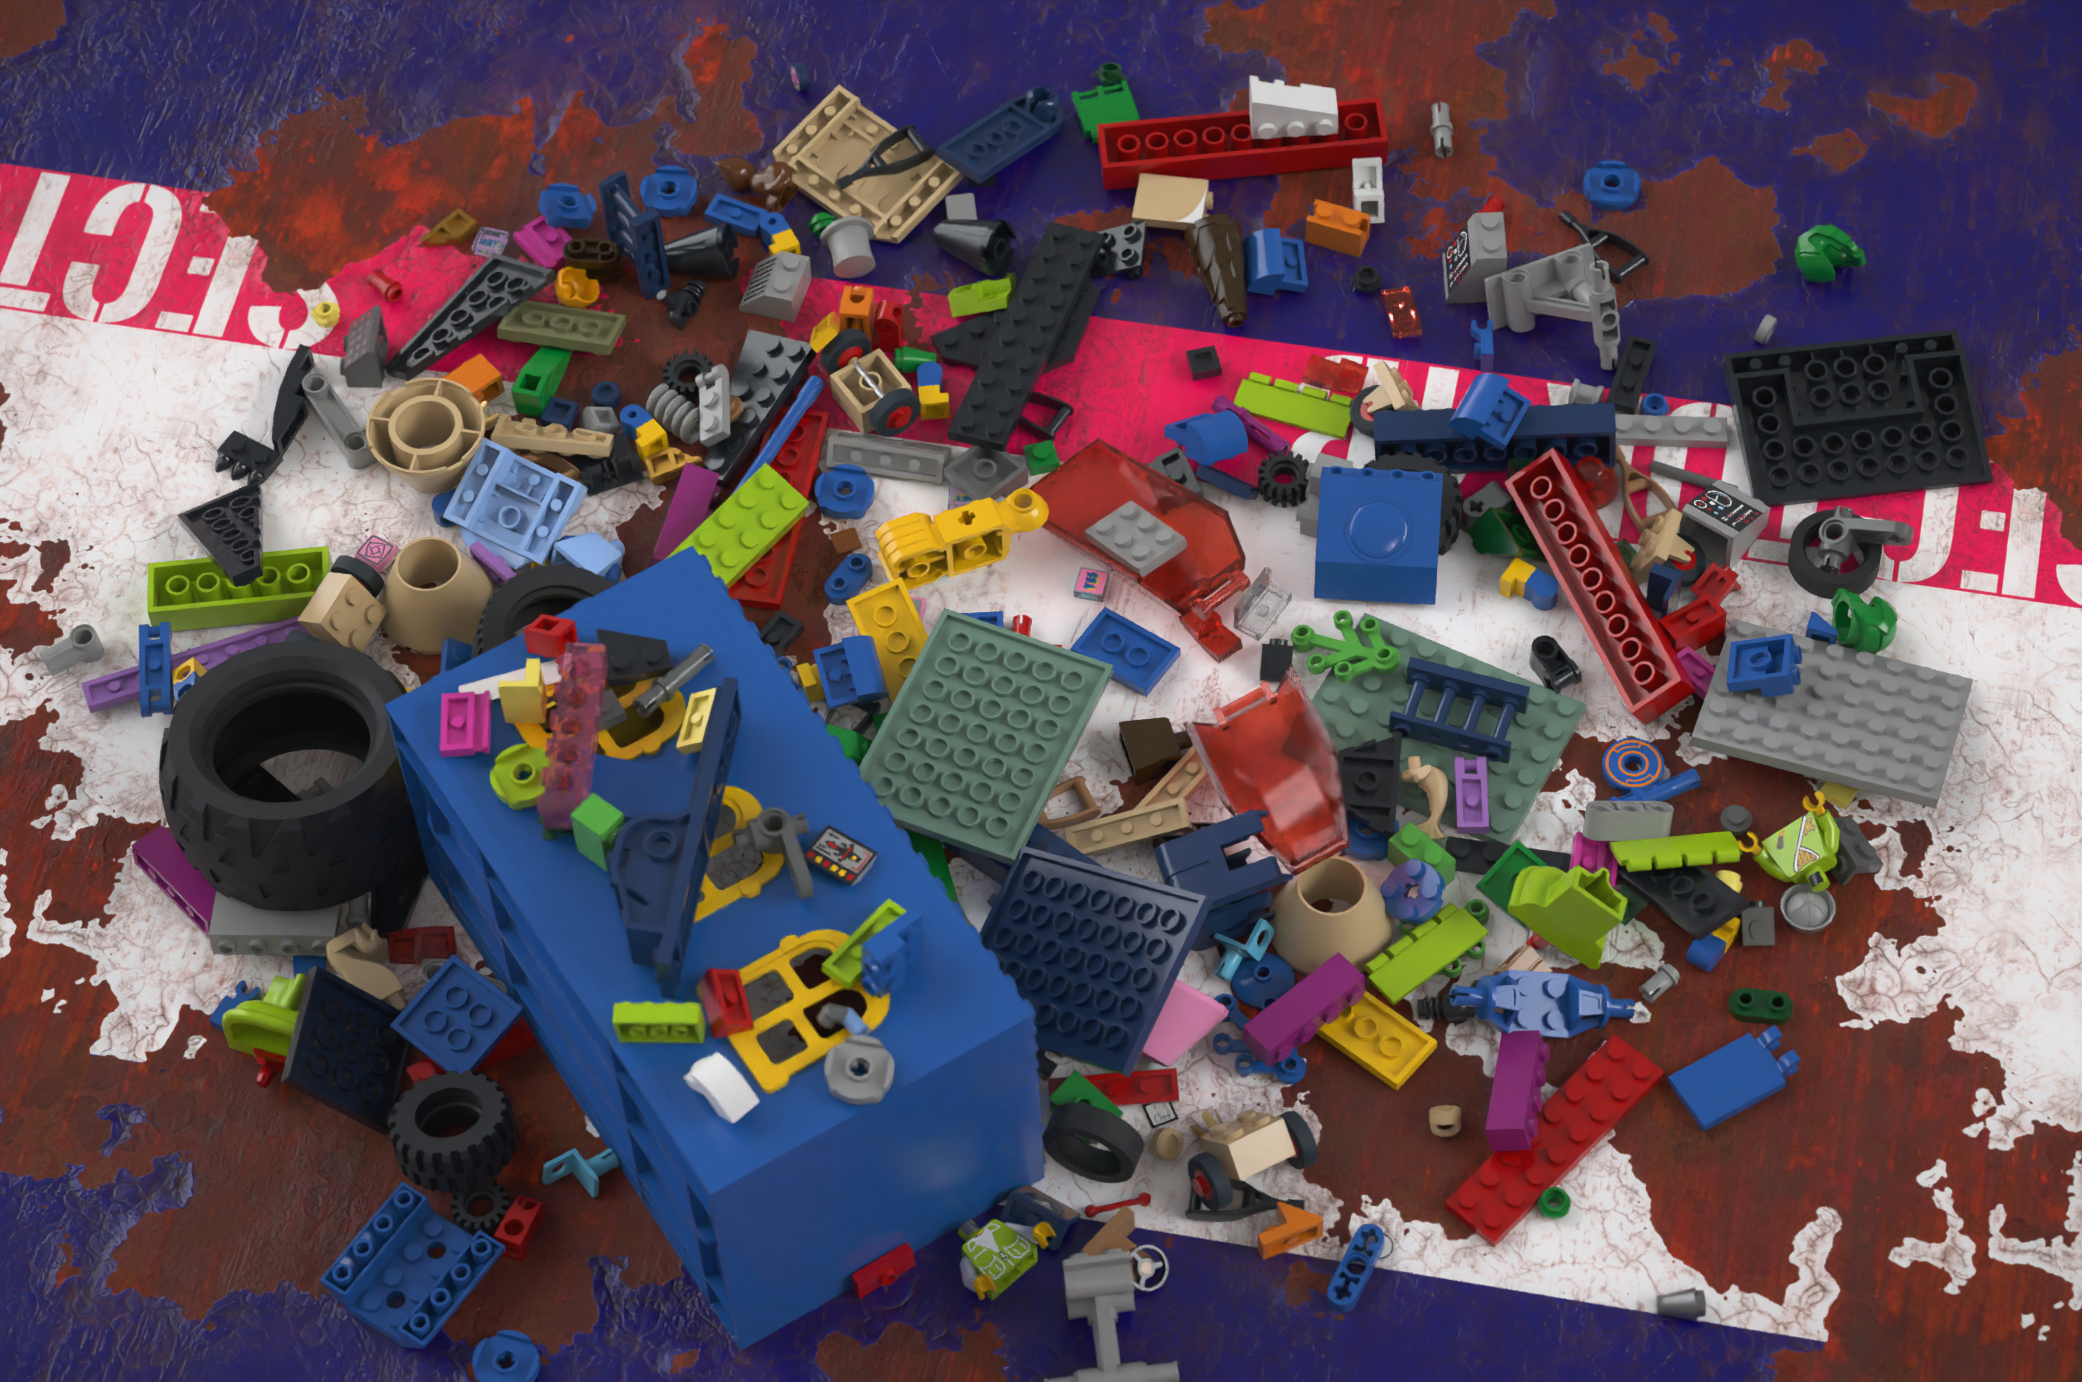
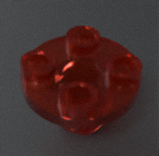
M1593 456L1584 457L1577 464L1573 465V469L1596 511L1607 507L1616 499L1619 491V478L1612 467L1605 468L1604 463L1599 458Z

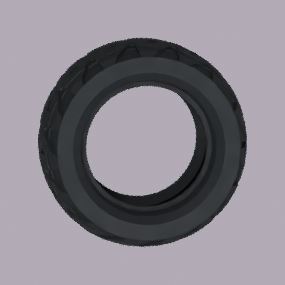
M288 641L259 646L230 657L207 671L188 691L183 693L174 706V715L170 728H164L159 760V787L172 836L193 869H199L214 890L228 898L231 896L259 909L272 911H312L346 903L363 896L377 888L407 863L413 856L419 836L384 704L408 693L400 680L391 671L384 670L372 657L357 650L324 642ZM330 750L351 755L364 763L354 776L339 787L306 800L285 803L262 802L239 796L231 791L233 785L246 772L268 759L289 752Z

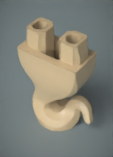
M355 927L327 943V959L345 981L399 1010L407 1006L401 992L403 986L391 969L378 962L349 956L346 952L350 946H354L363 953L374 951L378 945V932L376 929L371 931L370 939H367L364 933Z

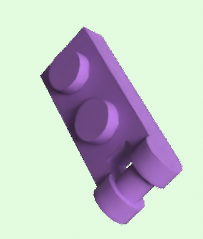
M1454 757L1457 834L1489 833L1486 757H1476V760H1464V757ZM1465 772H1476V774H1465Z

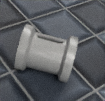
M1576 378L1569 393L1568 403L1593 404L1602 402L1604 386L1600 385L1597 388L1583 384L1580 379Z

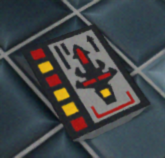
M828 824L803 856L805 860L852 886L858 883L873 866L878 852Z

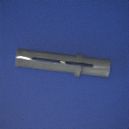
M701 643L660 679L658 677L653 680L651 687L632 702L633 707L640 705L635 711L640 716L647 718L663 702H670L675 697V692L710 662L715 660V654H711L708 657L713 650L708 645Z

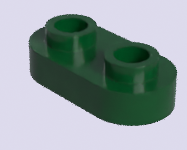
M1752 988L1736 989L1730 995L1728 1003L1730 1015L1738 1021L1776 1026L1786 1024L1791 1019L1794 1007L1792 999L1783 992ZM1740 1000H1748L1750 1003L1743 1004ZM1778 1003L1781 1004L1782 1007L1778 1008L1773 1006L1772 1004Z

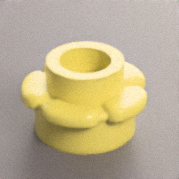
M320 302L312 310V318L316 319V323L320 327L331 328L339 321L340 315L338 312H340V308L336 303Z

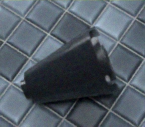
M944 219L936 225L933 238L939 248L985 275L995 277V274H1003L1010 265L1015 251L1014 248H1011V238L1016 239V232L1014 226L1006 220Z
M720 222L664 244L668 272L670 274L728 280L738 276L740 257L734 258V248L739 247L735 231L730 223Z

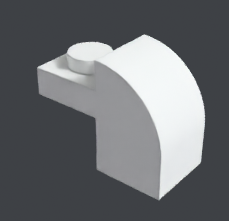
M1381 157L1352 159L1353 210L1370 214V223H1384Z
M717 1052L713 1056L697 1061L692 1066L691 1071L683 1077L690 1088L706 1096L720 1117L731 1123H735L760 1102L735 1067Z

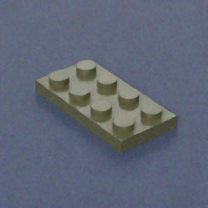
M526 300L504 315L497 328V338L507 339L511 342L533 343L542 347H559L568 351L578 350L592 352L595 355H610L626 326V315Z

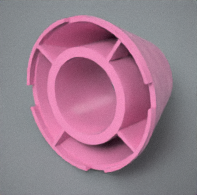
M1176 979L1140 1056L1161 1066L1171 1067L1224 1020L1229 1011L1218 1001Z

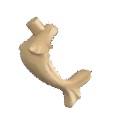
M1420 756L1409 757V770L1402 772L1401 779L1406 783H1416L1420 788H1423V791L1427 793L1429 798L1428 802L1431 816L1426 822L1415 826L1434 841L1449 839L1442 831L1440 825L1448 797L1447 777L1441 769L1431 765L1421 767Z

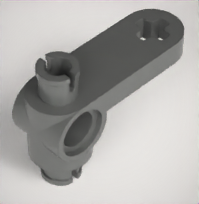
M1837 506L1834 509V516L1827 518L1819 528L1821 542L1818 555L1823 559L1820 569L1831 573L1833 568V574H1838L1840 564L1847 562L1857 543L1908 546L1912 542L1914 529L1910 525L1899 521L1852 518L1854 515L1852 509L1843 506V510L1840 512L1841 506ZM1842 535L1840 538L1833 540L1835 537Z
M767 808L757 818L747 820L746 828L732 830L736 851L752 847L754 853L761 851L768 854L782 853L798 899L804 900L814 897L810 873L796 837L797 835L809 833V826L804 812L789 817L788 812L780 808Z

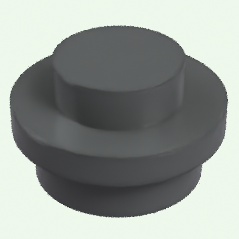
M1732 805L1722 811L1720 823L1725 831H1731L1734 836H1738L1750 828L1752 816L1745 807Z

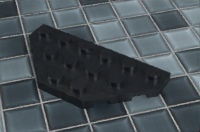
M1088 276L1042 374L1075 361L1080 342L1085 337L1094 308L1097 307L1100 300V291L1090 276ZM1007 308L990 311L932 335L931 344L943 363L951 366H956V363L972 367V371L977 372Z

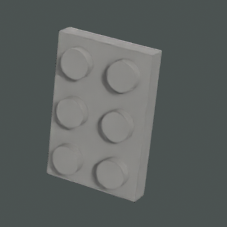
M1132 500L1084 531L1086 539L1140 578H1143L1188 547L1185 537Z

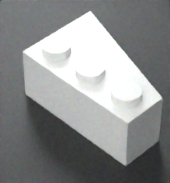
M1249 75V114L1252 139L1338 134V108L1335 88L1302 83L1300 87L1284 85L1283 80L1275 79L1274 83L1258 81L1257 76Z

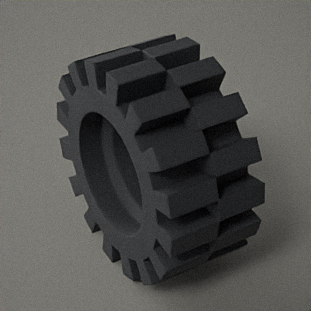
M688 350L683 351V356L676 353L673 355L674 360L669 358L666 361L667 365L663 367L664 383L669 386V390L674 389L678 396H684L686 402L696 401V404L699 405V388L696 381L686 383L679 381V379L686 374L699 375L703 372H711L712 367H714L711 358L707 359V355L703 352L699 357L698 351L693 350L692 355H688Z
M1283 450L1278 451L1277 457L1271 453L1268 455V460L1264 458L1262 465H1259L1258 488L1260 495H1264V500L1268 502L1272 499L1273 506H1277L1278 502H1281L1282 508H1287V503L1289 502L1292 507L1297 506V499L1301 503L1304 502L1309 483L1306 480V472L1309 466L1308 460L1302 461V455L1299 453L1296 457H1293V451H1288V455H1283ZM1281 474H1289L1294 476L1296 481L1289 484H1281L1274 481V477Z
M490 1178L489 1183L480 1187L477 1185L471 1186L468 1191L459 1192L455 1190L453 1193L454 1200L451 1199L450 1203L455 1225L472 1236H475L479 1230L487 1235L492 1233L494 1236L511 1206L507 1190L505 1191L504 1185L501 1182L497 1185L494 1178ZM488 1200L494 1204L492 1212L485 1216L475 1217L469 1213L470 1206L477 1201Z

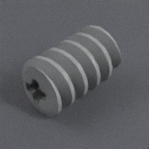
M663 383L657 386L648 398L645 411L659 425L672 432L676 437L681 438L686 444L696 442L700 438V408H695L691 401L686 402V398L682 395L678 396L674 389L669 390L667 384Z

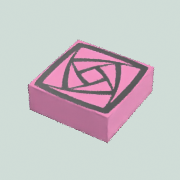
M372 533L354 555L356 559L366 563L380 573L395 556L397 548L395 545Z

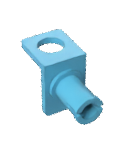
M1260 918L1246 945L1216 933L1214 938L1226 950L1216 969H1214L1213 974L1227 982H1231L1242 958L1248 957L1260 962L1276 930L1266 920ZM1264 930L1263 941L1257 945L1258 936Z
M574 1148L543 1165L542 1182L548 1185L573 1172L591 1197L594 1198L598 1196V1176L613 1168H617L619 1162L617 1156L610 1148L589 1160L583 1159ZM564 1163L560 1170L551 1173L556 1166Z

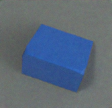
M1812 611L1805 637L1827 642L1829 645L1836 644L1838 631L1820 615Z

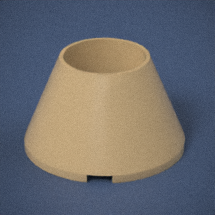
M435 377L409 380L404 382L405 386L390 393L387 391L372 407L366 422L368 445L380 463L415 490L430 494L448 491L460 483V476L465 474L483 440L486 422L482 405L479 404L468 388L455 381ZM430 444H440L432 448L419 449Z
M440 537L416 539L408 543L399 552L384 582L383 589L379 593L378 602L388 610L381 621V626L387 636L398 646L404 649L408 647L419 650L424 655H441L443 642L448 637L471 645L474 643L483 610L489 598L496 591L495 583L484 567L450 541ZM447 581L443 585L435 588H420L421 586L430 582Z
M1324 856L1308 863L1293 879L1280 889L1269 909V912L1274 910L1276 914L1269 922L1276 930L1271 939L1273 948L1280 957L1289 963L1291 968L1307 976L1338 952L1358 971L1364 973L1366 971L1364 966L1379 954H1386V949L1390 947L1392 942L1394 917L1386 910L1380 888L1357 864L1343 857ZM1334 898L1343 900L1353 907L1339 913H1326L1316 910L1310 905L1321 899Z

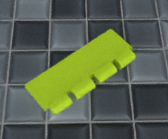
M1251 372L1248 380H1242L1233 403L1240 408L1245 407L1248 409L1251 416L1341 440L1345 439L1351 423L1350 409L1353 398L1332 393L1329 402L1326 401L1328 391L1304 386L1302 394H1298L1300 384L1276 378L1274 387L1270 386L1271 376Z
M1731 831L1610 842L1609 845L1620 866L1626 865L1628 872L1651 870L1652 863H1654L1656 869L1682 867V860H1684L1687 867L1712 864L1713 857H1715L1714 860L1717 864L1739 862L1740 855H1742V850Z
M1450 902L1433 916L1434 920L1430 919L1410 932L1411 938L1405 935L1387 948L1386 953L1389 958L1384 953H1381L1364 966L1370 975L1368 980L1393 1005L1488 936L1489 932L1464 907L1459 909Z

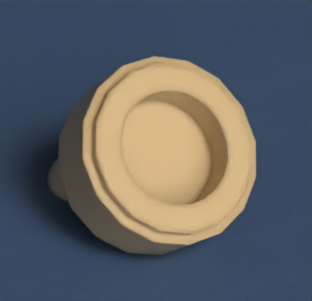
M1452 1105L1432 1107L1429 1110L1431 1132L1438 1137H1450L1458 1133L1461 1129V1109ZM1453 1124V1126L1449 1129L1438 1128V1125Z
M1161 1127L1153 1134L1148 1151L1159 1159L1174 1160L1182 1153L1184 1147L1182 1134L1174 1128Z

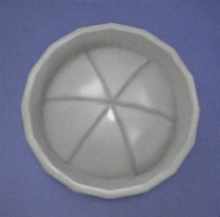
M1809 883L1793 885L1785 891L1781 898L1780 909L1786 923L1793 930L1803 934H1813L1821 931L1832 921L1836 913V903L1826 889L1821 892H1813Z

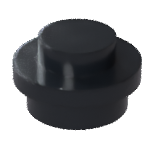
M1363 266L1354 274L1353 285L1362 293H1373L1381 287L1382 276L1375 267Z

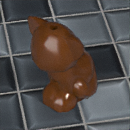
M739 156L715 162L721 168L723 180L735 193L743 192L750 187L754 192L766 197L765 205L769 212H782L799 188L792 180V168L782 161L772 162L760 172H756L751 162Z

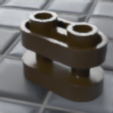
M577 238L568 241L563 247L565 267L585 269L588 279H596L599 284H613L622 278L624 271L620 247L616 242Z

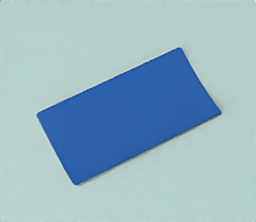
M581 751L563 804L579 807L592 793H595L622 812L624 817L634 818L644 813L673 814L688 807L696 774Z

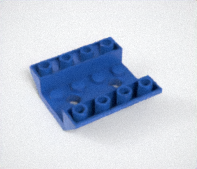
M401 1182L321 1277L320 1282L358 1319L402 1347L424 1349L502 1255L506 1247L480 1230L475 1236L462 1230L432 1211L428 1197ZM435 1248L446 1250L442 1258L432 1259L429 1257V1253ZM402 1297L405 1299V1303L399 1308H390L388 1306L392 1298Z

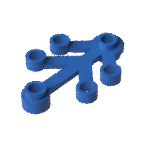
M1227 993L1215 997L1214 1000L1221 1004H1230V1006L1226 1007L1229 1013L1221 1022L1231 1021L1243 1032V1026L1250 1020L1238 1010V1003L1235 997ZM1272 995L1265 996L1261 1000V1012L1266 1009L1265 1006L1267 1004H1272L1278 998ZM1218 1033L1213 1039V1049L1219 1055L1243 1053L1235 1059V1071L1239 1075L1247 1076L1251 1073L1275 1074L1282 1083L1292 1085L1298 1083L1306 1074V1063L1302 1057L1297 1055V1046L1292 1049L1291 1054L1285 1060L1277 1061L1268 1067L1263 1061H1254L1251 1055L1245 1054L1253 1052L1243 1043L1242 1039H1232L1227 1033ZM1225 1041L1228 1045L1221 1047L1218 1045V1042ZM1242 1062H1247L1250 1065L1244 1068L1241 1067L1239 1064ZM1293 1065L1295 1068L1290 1070L1286 1069L1285 1066Z

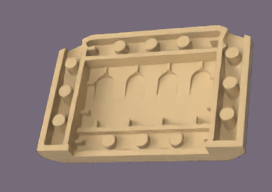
M840 85L772 151L776 161L785 162L792 168V180L798 185V191L839 219L851 215L866 218L873 226L874 234L871 238L872 240L897 244L965 176L934 155L930 160L902 173L858 179L851 186L840 191L835 181L858 170L874 148L883 139L897 131L896 128L863 107L858 97ZM906 138L885 151L881 157L887 164H891L919 152Z

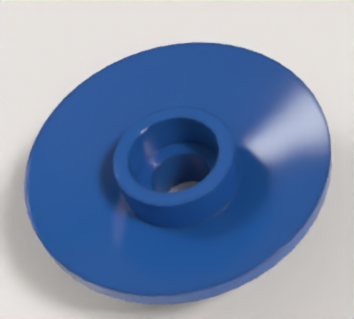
M1264 952L1260 962L1248 957L1243 958L1232 977L1231 985L1234 994L1242 1003L1252 1008L1261 1009V1000L1265 996L1272 995L1279 999L1295 986V976L1289 963L1282 957ZM1265 973L1268 974V976L1260 977L1258 976V974Z

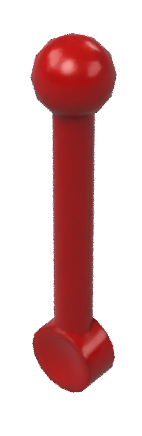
M1143 1192L1135 1199L1098 1207L1088 1205L1084 1213L1087 1217L1093 1218L1097 1213L1119 1209L1124 1205L1129 1207L1139 1204L1142 1207H1147L1151 1203V1196Z

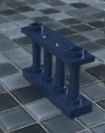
M624 170L608 176L598 183L608 240L614 241L619 245L621 256L625 254L636 267L640 293L645 300L656 296L660 290L671 288L660 214L654 207L641 212L630 199L627 175Z
M1410 657L1407 665L1406 684L1413 686L1403 713L1391 711L1389 733L1402 731V738H1412L1486 757V759L1493 762L1500 761L1509 764L1512 742L1505 740L1514 712L1526 714L1529 705L1530 687ZM1424 689L1442 693L1433 721L1415 717ZM1456 696L1472 700L1463 729L1445 725L1453 699ZM1484 704L1502 708L1493 737L1475 732Z

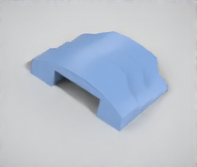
M483 437L442 517L459 525L466 546L470 547V545L478 540L495 556H502L509 567L515 570L532 562L544 565L556 540H559L571 514L575 515L588 488L558 472L556 474L522 458L508 448Z

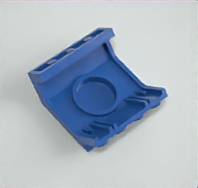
M1341 466L1322 467L1314 598L1435 605L1443 473L1431 471L1411 472L1400 469L1343 468Z

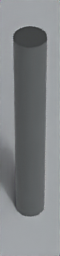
M1652 460L1649 468L1650 472L1705 489L1717 481V479Z

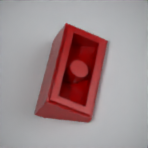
M708 968L699 980V987L713 1038H722L753 1030L754 1024L739 970Z

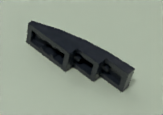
M303 344L299 345L288 365L278 392L273 414L272 443L274 450L281 453L282 457L309 415L302 380L312 371L315 363L311 347Z

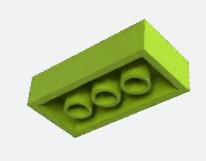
M652 1002L614 1003L612 1023L619 1043H704L706 1022L700 1004L694 1002H687L685 1004H675L673 1002H665L664 1004H654Z

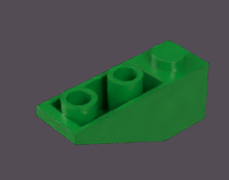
M552 346L541 347L522 367L511 391L517 413L542 417L550 397H554L574 351Z

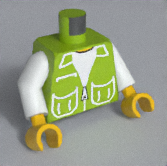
M993 1219L981 1229L972 1220H967L958 1230V1235L966 1241L961 1247L962 1259L959 1264L964 1286L976 1292L980 1300L985 1298V1292L993 1301L1038 1261L1037 1246L1035 1244H1039L1041 1248H1046L1048 1243L1045 1238L1049 1236L1055 1237V1232L1047 1222H1040L1034 1227L1008 1222L1002 1223L997 1219Z

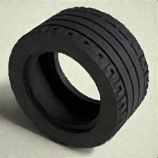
M572 565L536 566V568H529L524 572L517 573L515 577H510L507 582L502 583L500 589L496 590L493 596L489 598L479 621L470 659L472 660L508 641L519 629L531 624L540 615L544 614L555 617L572 608L574 604L589 596L593 597L614 585L601 575L581 567H573ZM561 692L548 698L547 704L562 697ZM565 718L544 729V732L552 734L568 726L567 719Z

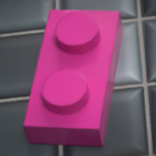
M1687 646L1676 654L1697 690L1695 693L1704 700L1715 668L1692 648Z

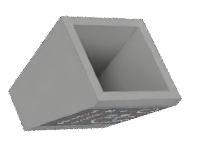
M1503 212L1474 213L1443 253L1446 304L1487 302L1485 278L1505 272L1507 267Z
M1717 480L1684 506L1679 533L1690 536L1698 542L1704 551L1707 562L1711 564L1715 562L1721 568L1726 564L1733 569L1768 525L1770 507L1766 506L1761 500L1744 494L1737 487Z

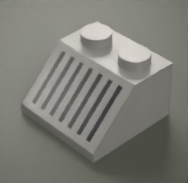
M781 251L757 263L740 303L739 311L795 322L812 280L810 257Z

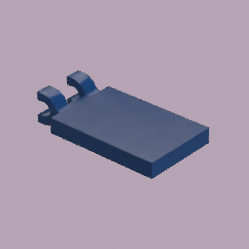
M1775 1025L1765 1030L1756 1040L1748 1033L1668 1076V1084L1703 1132L1784 1089L1786 1085L1784 1078L1799 1071L1796 1064L1800 1062V1058L1794 1050L1784 1054L1778 1061L1770 1053L1781 1046L1778 1040L1782 1038V1034Z

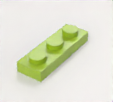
M888 898L822 964V972L850 990L862 978V944L904 914L906 910Z

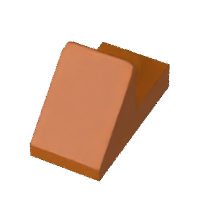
M1277 1202L1276 1215L1281 1225L1269 1226L1258 1234L1257 1250L1262 1260L1323 1237V1220L1320 1215L1283 1202Z

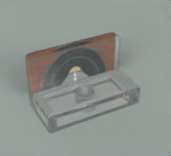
M1266 566L1234 606V628L1257 641L1261 640L1292 600V592L1272 582V569Z

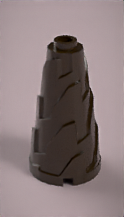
M1229 214L1210 215L1195 221L1196 228L1192 232L1188 226L1184 234L1185 242L1211 300L1216 306L1221 322L1229 328H1238L1248 318L1246 301L1248 295L1244 275L1245 260L1242 240L1243 230L1237 217H1235L1233 222L1230 220Z

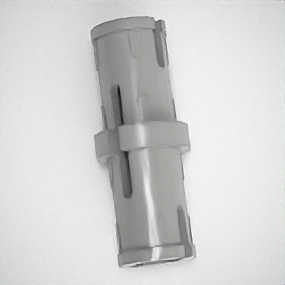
M1440 102L1441 112H1438L1437 103L1431 107L1433 118L1431 135L1435 140V155L1444 158L1443 148H1446L1447 157L1453 153L1451 140L1453 125L1450 123L1448 104Z

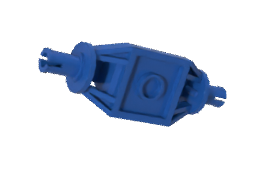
M1509 969L1494 976L1483 975L1476 987L1453 985L1449 994L1456 996V998H1449L1452 1006L1475 1007L1477 1017L1480 1020H1486L1501 1033L1540 1030L1542 1038L1566 1039L1590 1028L1602 1029L1606 1026L1609 1017L1632 1019L1635 1014V1009H1627L1629 1006H1635L1633 999L1611 998L1606 985L1597 984L1595 986L1572 975ZM1495 1007L1503 1009V1014L1496 1012ZM1583 1016H1588L1587 1019H1581Z

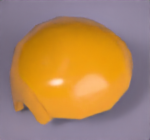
M566 267L558 272L557 278L553 283L556 296L567 307H587L594 303L600 295L599 282L596 279H588L585 269Z

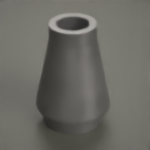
M1696 1287L1665 1295H1657L1658 1315L1698 1320V1317H1706L1704 1290H1696Z

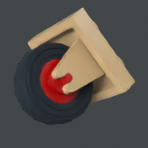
M1384 360L1373 365L1382 384L1363 389L1356 395L1351 404L1350 416L1353 425L1361 434L1368 437H1374V412L1421 409L1419 404L1414 402L1411 397L1414 393L1408 382L1402 379L1395 366L1390 369Z
M1674 508L1664 517L1660 515L1650 530L1646 528L1638 540V545L1641 546L1640 550L1635 554L1630 563V568L1633 569L1631 574L1638 586L1649 578V571L1654 563L1683 573L1681 587H1687L1695 583L1705 571L1706 558L1698 542L1690 536L1677 533L1683 513Z

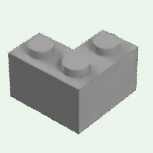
M1318 453L1315 463L1309 464L1306 472V480L1309 481L1305 493L1307 500L1305 504L1301 503L1299 505L1296 515V521L1300 522V534L1317 538L1322 467L1341 466L1343 468H1353V461Z

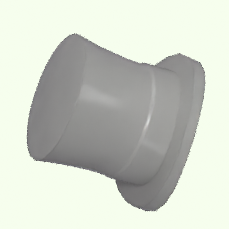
M853 215L842 217L827 226L820 236L822 246L830 249L833 272L840 278L861 277L872 271L876 265L869 245V240L873 237L874 230L872 224L866 218Z

